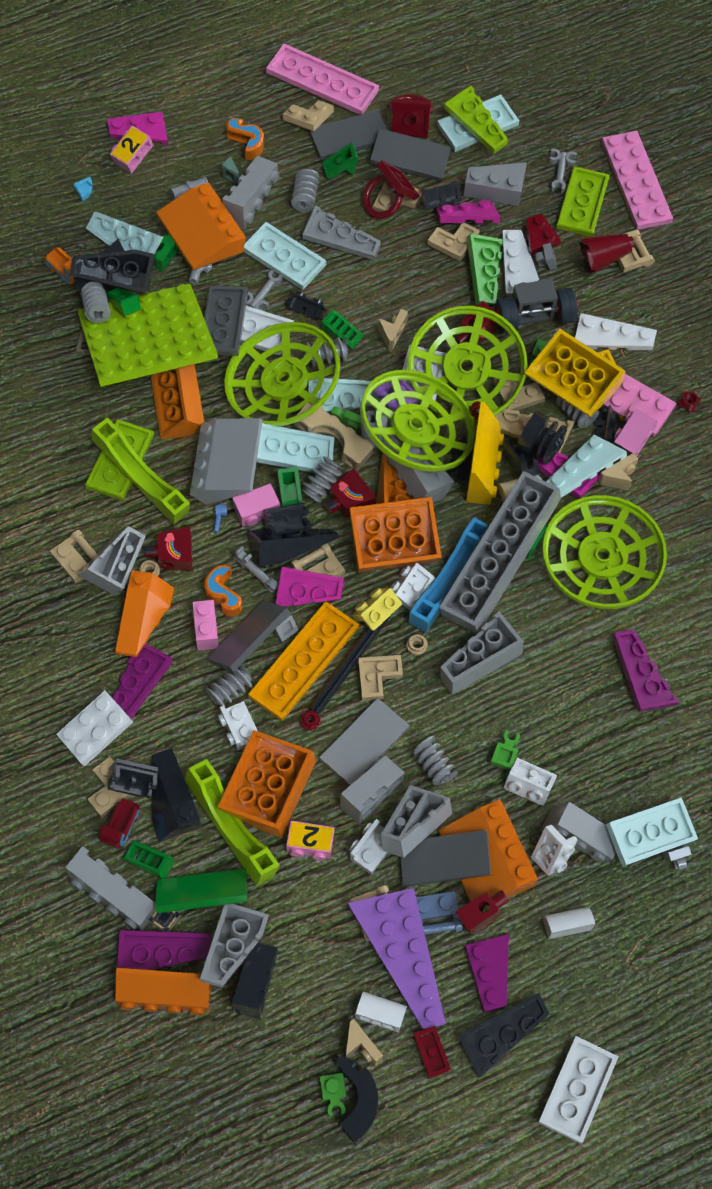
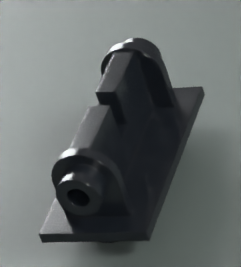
M289 291L292 298H288L286 302L288 309L301 314L305 307L307 308L304 313L305 316L316 321L318 319L322 320L324 316L322 310L327 311L323 301L313 298L312 301L307 299V295L302 292L296 291L293 293Z
M609 405L608 410L600 409L596 426L603 428H595L594 435L612 444V441H615L614 425L618 422V416L611 405Z
M463 436L460 440L457 441L467 444V442H465V436ZM451 448V453L453 454L449 463L456 461L464 451ZM472 451L465 461L469 462L471 460ZM463 461L456 467L448 469V475L450 477L456 475L457 479L464 480L468 476L470 464Z

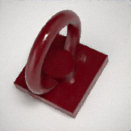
M413 94L395 97L389 105L390 111L393 113L392 132L411 137L428 138L429 119L433 111L431 101L425 97Z
M381 160L377 166L383 174L374 177L368 182L362 197L365 211L375 219H386L395 214L402 203L403 195L414 201L420 196L400 169ZM385 182L388 188L396 195L392 206L385 211L379 212L372 208L370 194L377 184Z

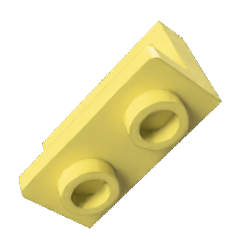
M376 588L370 593V598L366 602L363 601L355 607L356 611L351 616L356 622L364 621L371 630H375L402 605V602L391 588Z

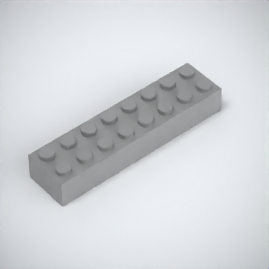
M522 472L439 608L442 617L475 634L481 631V628L486 623L561 500L560 488L527 472Z

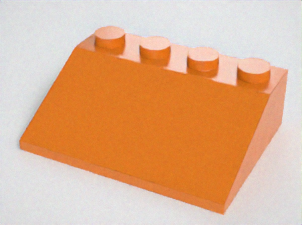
M209 182L189 189L156 212V215L192 270L243 253L245 235Z
M432 497L350 508L357 573L405 567L414 563L419 565L439 562L442 558Z
M253 730L221 798L218 809L263 832L282 838L316 763L314 752Z
M501 799L482 806L438 830L440 836L483 830L488 831L492 876L460 880L470 902L485 892L492 897L503 890L507 897H511L535 887L538 878Z

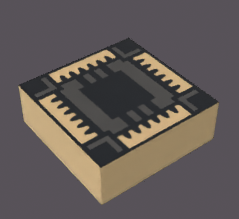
M155 910L149 918V922L161 931L169 932L181 915L176 911L156 913Z

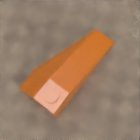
M384 453L381 457L376 504L414 499L413 495L409 496L406 491L407 485L398 478L396 467L390 465Z
M135 570L131 572L115 654L137 657L148 641L149 635L159 625L160 619L171 606L174 587L153 573Z

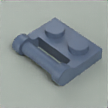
M455 891L416 897L421 921L451 916L453 919L451 922L423 926L425 935L455 930V932L463 931L462 921L456 914V911L459 909Z

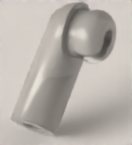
M212 264L191 270L189 283L197 284L200 273L203 270L207 273L211 271Z

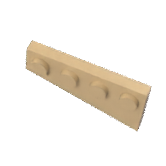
M505 409L495 417L501 424L500 432L516 439V437L520 438L533 414L526 415L516 410ZM550 417L547 424L548 428L554 421L558 422L557 430L561 425L567 427L564 443L558 452L561 453L575 421L568 420L564 422L558 421V418Z

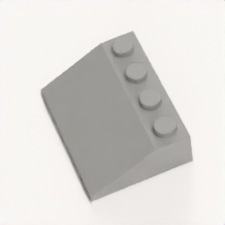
M214 419L201 423L190 489L191 496L208 505L252 492L262 419Z

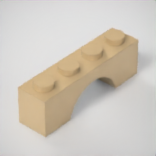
M307 403L297 415L310 409L313 405ZM322 406L310 416L294 423V426L301 431L329 434L335 437L343 449L341 461L350 468H354L357 472L372 456L374 448L367 439L359 437L351 427L343 425L336 416L327 413Z

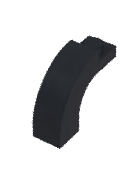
M342 1056L336 1061L335 1067L353 1085L357 1094V1105L353 1112L340 1123V1129L357 1145L367 1135L374 1123L378 1109V1091L376 1083L366 1067L358 1073L356 1070L359 1068L350 1058L346 1060Z

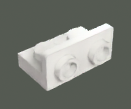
M418 563L410 566L406 565L400 572V579L395 581L390 587L402 604L410 611L435 579L433 575Z
M244 701L226 709L224 705L220 707L218 719L222 727H227L229 733L226 736L230 745H235L237 751L245 748L253 730L257 731V728Z
M517 758L508 775L504 789L544 806L557 775Z
M377 819L373 824L368 823L362 832L364 834L360 841L356 840L349 849L351 851L350 860L371 875L388 854L383 849L381 833L384 828L380 826V821Z
M552 824L546 826L531 858L548 876L555 872L560 873L567 867V861L575 851L574 846L578 839L573 836L566 840Z

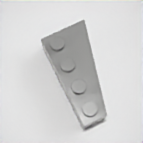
M257 156L246 169V176H240L237 187L232 186L230 196L225 195L223 198L224 206L242 230H245L247 225L252 223L256 210H260L264 197L269 195L273 182L276 183L279 178L278 164L260 156Z
M388 435L397 446L402 447L403 442L396 435ZM383 440L382 443L385 446H387L394 453L399 454L398 451L393 449L385 440ZM411 446L409 449L410 453L426 455L422 448ZM385 454L390 465L396 467L398 478L407 485L406 491L409 496L413 495L414 499L432 497L433 502L438 501L446 496L454 483L446 471L430 472L413 469L398 463ZM406 457L407 460L415 463L434 465L430 460H417Z
M498 611L489 623H486L477 635L472 636L461 650L459 649L441 666L440 679L453 695L522 655L524 641L501 612Z
M82 846L65 867L71 880L70 884L79 891L84 889L88 892V897L95 903L99 904L102 902L106 905L105 909L115 917L119 915L124 918L123 922L133 930L137 928L142 931L156 910L155 902L133 885L128 888L126 886L128 883L117 872L110 874V870L99 858L95 861L91 859L88 855L89 850Z

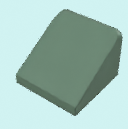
M229 157L222 164L223 177L238 185L239 171L232 158Z

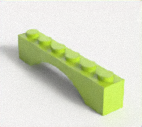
M108 417L92 429L93 442L173 525L189 513L190 502L176 488L157 476L142 461L122 432Z
M206 759L188 768L185 777L187 785L243 868H246L254 884L258 886L274 877L280 865L268 847L258 841L241 820L218 809L225 791L218 774L209 761Z

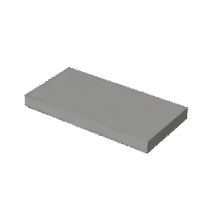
M377 698L319 757V760L350 786L390 749L409 729L410 725Z

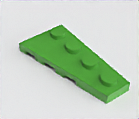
M470 233L467 236L475 304L478 305L483 300L489 307H493L497 299V276L500 273L498 266L502 255L500 248L503 245V239Z

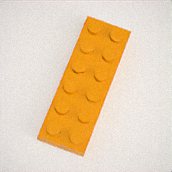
M325 601L250 691L248 698L283 721L359 629V624Z

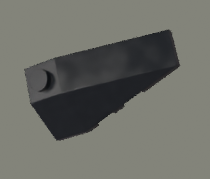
M266 529L247 531L253 560L262 568H270L275 564H281L338 539V533L333 529L304 530V533L296 531L271 536Z

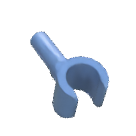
M218 504L215 507L216 521L214 532L216 533L219 532L221 516H227L226 504Z

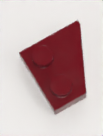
M542 213L526 218L524 224L527 231L526 238L530 246L528 249L529 254L543 251L544 244L551 243L552 248L560 245L561 239Z

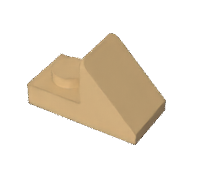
M401 309L398 316L394 315L391 323L379 319L378 330L390 352L393 351L407 324L408 311Z
M633 453L602 471L598 481L599 484L629 490L632 480L628 475L635 471L638 458Z
M354 1019L351 1020L346 1059L361 1048L362 1051L360 1053L366 1062H372L374 1065H377L382 1061L383 1055Z

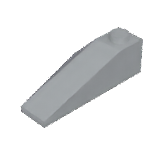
M225 904L200 981L222 988L263 936L269 915L235 904Z

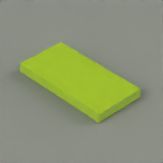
M574 166L556 229L593 236L610 175Z
M117 419L114 425L122 432L130 446L143 461L155 436L154 431ZM101 451L85 484V488L124 501L132 481Z

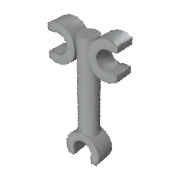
M551 149L550 156L555 157H550L549 163L553 165L558 164L556 180L552 182L551 192H554L555 187L561 188V194L565 192L566 185L563 181L565 165L568 167L575 166L576 161L570 159H576V152L560 153L557 149Z
M274 270L269 271L268 281L254 299L252 293L248 292L247 299L249 300H247L246 306L261 310L260 308L268 310L269 303L263 299L274 285L282 283L283 275L280 274L278 278H273Z
M240 546L235 551L233 561L239 562L242 570L245 568L250 570L272 594L278 588V582L273 578H269L250 560L252 555L246 554L243 550L244 547Z

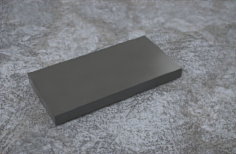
M378 110L320 125L315 131L309 130V134L321 161L329 158L351 142L354 144L356 151L374 147L379 128L387 129Z
M379 128L370 163L377 165L383 160L403 172L442 182L451 147Z
M209 286L204 320L218 355L239 356L248 287Z
M263 600L207 659L211 664L235 672L290 614V611L287 607Z
M483 830L425 838L404 858L401 857L403 886L409 887L492 876L488 831Z

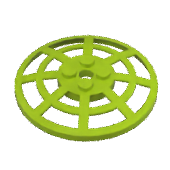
M458 306L437 313L418 330L410 346L408 370L414 371V357L426 360V374L433 376L432 362L443 365L444 376L438 379L444 383L449 382L457 388L456 392L462 398L465 390L476 389L481 398L465 401L468 407H472V403L476 401L480 403L485 402L494 416L508 408L517 398L526 378L527 354L519 333L504 317L482 307ZM460 314L476 315L473 327L461 326L449 330L444 321L448 317ZM484 317L502 326L509 333L510 337L500 343L494 335L481 329ZM437 323L442 335L433 342L428 352L417 349L424 334ZM472 333L470 342L457 344L453 335ZM479 335L488 339L494 344V347L485 351L481 346L477 345ZM446 340L451 348L446 356L435 355L434 353L438 346ZM514 343L520 355V374L508 372L509 364L505 349ZM497 354L501 356L502 371L491 369L490 358ZM464 362H470L473 368L470 371H465L461 365ZM488 377L500 379L494 390L488 394L483 386ZM506 380L518 382L510 398L498 408L492 398L501 391ZM410 381L415 392L423 395L426 393L428 385L419 388L416 381ZM438 390L435 391L443 400L453 404L444 394ZM454 404L449 415L459 412ZM428 406L431 411L441 416L432 406ZM464 418L458 420V422H465Z
M285 322L264 328L244 341L240 346L239 356H232L224 379L227 399L242 418H252L249 415L260 410L267 414L278 415L277 421H262L264 424L276 427L303 420L323 406L337 385L340 374V357L337 348L324 331L306 323ZM290 332L311 334L317 337L312 347L300 343H290ZM282 333V344L274 346L262 354H259L253 348L264 339ZM323 343L329 347L335 360V365L326 369L321 357L317 353ZM291 350H300L306 352V354L299 360L298 358L291 357ZM283 352V357L275 359L271 363L266 360L275 353ZM246 354H249L255 361L250 366L245 380L234 379L239 363ZM314 358L319 371L308 373L305 366ZM261 365L264 368L261 380H252L255 371ZM334 374L331 385L322 398L318 399L315 397L322 387L324 377ZM284 376H289L286 381L281 382ZM318 379L317 385L311 394L304 390L308 381ZM233 387L245 388L246 395L252 405L242 411L235 400ZM262 387L266 394L257 401L253 396L252 388ZM298 395L304 399L301 403L288 408L289 400ZM271 399L280 401V409H271L264 405ZM307 403L313 405L303 413L286 419L287 413L297 411Z
M394 370L376 377L363 393L360 402V414L367 434L382 452L402 465L421 471H445L461 464L469 456L475 445L477 428L475 419L471 416V410H469L464 399L454 389L438 378L418 371ZM399 380L416 381L429 387L425 395L414 391H402ZM391 381L394 392L385 396L380 403L370 395L378 386ZM438 390L450 399L459 412L449 415L438 402L432 399L435 391ZM405 398H413L422 402L420 405L407 404ZM397 399L399 408L395 413L385 407L390 401ZM366 402L376 409L375 420L377 428L370 427L365 411ZM430 405L435 410H437L439 414L442 416V418L437 419L435 415L427 409L428 406ZM381 414L391 419L392 427L383 428ZM463 418L468 431L467 444L455 441L456 431L453 422ZM447 425L449 439L438 435L440 426ZM376 435H381L383 439L393 449L399 452V454H396L393 451H391L379 440V438ZM388 435H396L403 442L402 447L397 446ZM433 442L445 445L441 451L435 454L429 446ZM411 446L422 448L426 455L410 453L409 449ZM451 448L464 451L456 461L444 465L438 459L446 455ZM406 457L417 460H430L434 465L415 463L407 460Z
M607 495L583 497L564 506L548 524L542 546L545 568L554 584L565 595L576 602L598 609L624 608L638 603L647 597L661 580L667 560L666 543L663 534L652 517L630 501ZM609 505L621 508L622 510L617 519L592 517L588 506ZM581 509L584 520L573 525L566 534L556 528L557 524L566 515L574 510ZM629 512L644 522L653 536L641 540L635 530L625 524ZM594 524L612 525L613 528L610 533L597 532ZM586 527L589 536L582 543L572 538L578 530ZM620 531H625L635 543L626 546L618 537ZM551 535L562 541L560 548L561 563L550 564L548 547ZM657 543L659 551L657 573L644 570L647 559L645 548ZM567 545L579 550L578 560L567 562ZM639 551V567L627 564L629 553ZM605 552L609 558L601 559L598 553ZM582 568L589 575L585 583L581 582L571 570ZM565 571L570 580L582 588L578 596L564 587L553 572ZM623 571L634 575L629 582L622 586L619 585L616 579ZM641 577L652 580L650 586L642 594L628 601L624 591L634 586ZM596 579L608 580L612 589H598L592 586ZM589 592L599 595L615 594L620 603H596L586 600Z

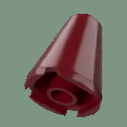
M628 234L581 237V242H579L583 261L590 266L586 268L590 275L630 254L632 248L635 247L633 237H629Z

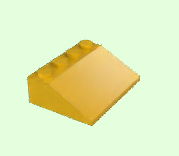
M559 329L525 371V375L591 417L623 383L625 370L562 329Z
M481 402L466 502L490 505L491 499L496 498L497 486L493 485L494 480L498 481L499 468H496V463L501 461L502 451H498V447L503 445L504 434L500 433L501 424L487 404Z

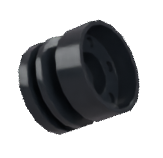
M536 411L529 419L519 438L517 450L530 455L534 449H537L535 459L540 460L544 455L542 463L548 465L560 451L565 440L567 427L561 425L557 430L558 422L554 421L548 428L549 417Z

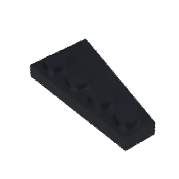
M539 993L457 1035L478 1078L482 1077L509 1050L516 1046L520 1040L550 1015Z

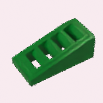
M117 287L106 292L107 300L125 316L141 309L138 295L125 288Z
M334 309L322 321V330L335 339L339 337L342 342L345 336L347 347L351 350L364 338V334ZM352 334L355 335L351 341L348 340Z
M133 840L123 857L125 862L159 879H166L175 863L170 855ZM140 849L141 852L139 853L137 859H133L137 851ZM148 853L146 860L144 861V863H142L144 857ZM156 857L157 859L155 860L153 866H150L154 858Z

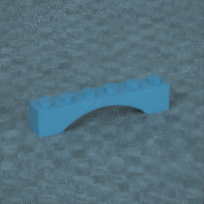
M473 517L440 574L426 592L421 595L410 611V624L425 633L428 632L440 613L439 607L487 531L488 524Z

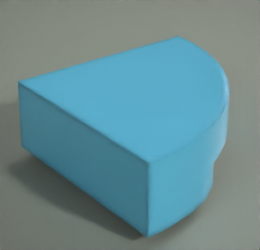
M91 177L73 184L75 191L82 201L91 195L93 189Z

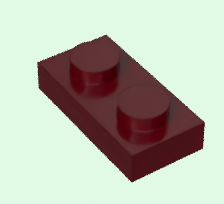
M436 1026L413 1033L428 1078L432 1079L451 1072V1067Z

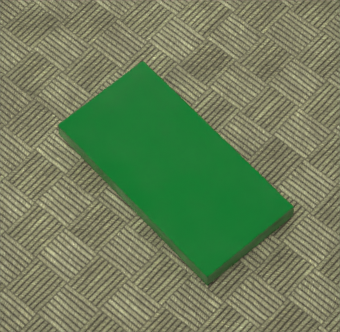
M246 868L157 880L156 913L247 901Z

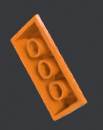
M195 364L152 374L151 381L160 438L166 440L192 436L197 433L201 428V423H204Z
M116 968L115 1001L117 1006H121L120 1008L123 1010H134L135 1007H141L147 1012L167 1009V1012L172 1014L190 1011L192 1015H204V1012L209 1013L212 985L201 982V974Z

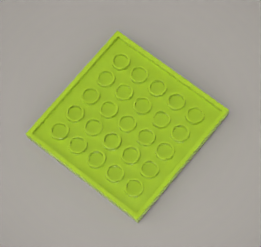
M190 283L138 295L141 309L126 316L108 302L111 315L103 323L89 321L84 308L77 310L100 387L218 358L217 350Z

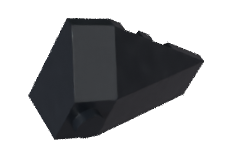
M140 250L75 255L72 258L69 275L149 294L155 254Z
M171 748L152 755V766L158 767L156 789H152V823L159 842L201 828L198 812L173 749Z

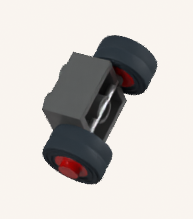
M541 279L535 282H522L514 285L512 297L496 299L495 312L504 317L518 331L519 325L551 321L554 318V314L559 324L574 323L577 321L578 301L572 288L555 290L552 279ZM497 323L500 333H508L502 326H500Z

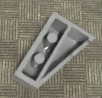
M527 162L469 167L464 197L519 206Z
M129 526L118 531L79 572L78 576L112 595L123 590L146 536Z
M386 755L381 760L377 759L367 772L362 774L341 793L340 808L360 825L404 780L405 772Z
M410 785L381 833L384 851L404 858L452 815L450 798Z
M571 802L551 808L540 831L543 832L546 826L552 824L566 840L575 836L578 840L574 848L590 855L594 860L598 862L613 860L616 850L605 824Z

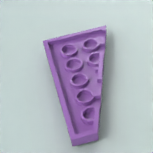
M414 888L347 903L421 1028L424 1030L433 1026L445 1025L446 1022Z

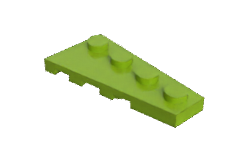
M470 85L444 103V109L494 154L508 144V139L497 122L493 121L491 113L485 109L482 104L483 101L479 96L477 97L474 92L475 89Z

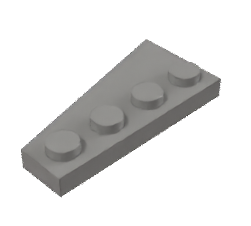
M315 205L303 232V239L375 260L381 246L380 240L362 230L357 231L351 227V224L339 221L335 218V215L327 214Z

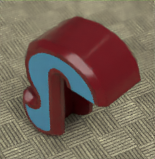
M124 798L120 799L108 825L101 826L99 833L100 842L115 849H121L126 844L133 824L139 817L140 805Z

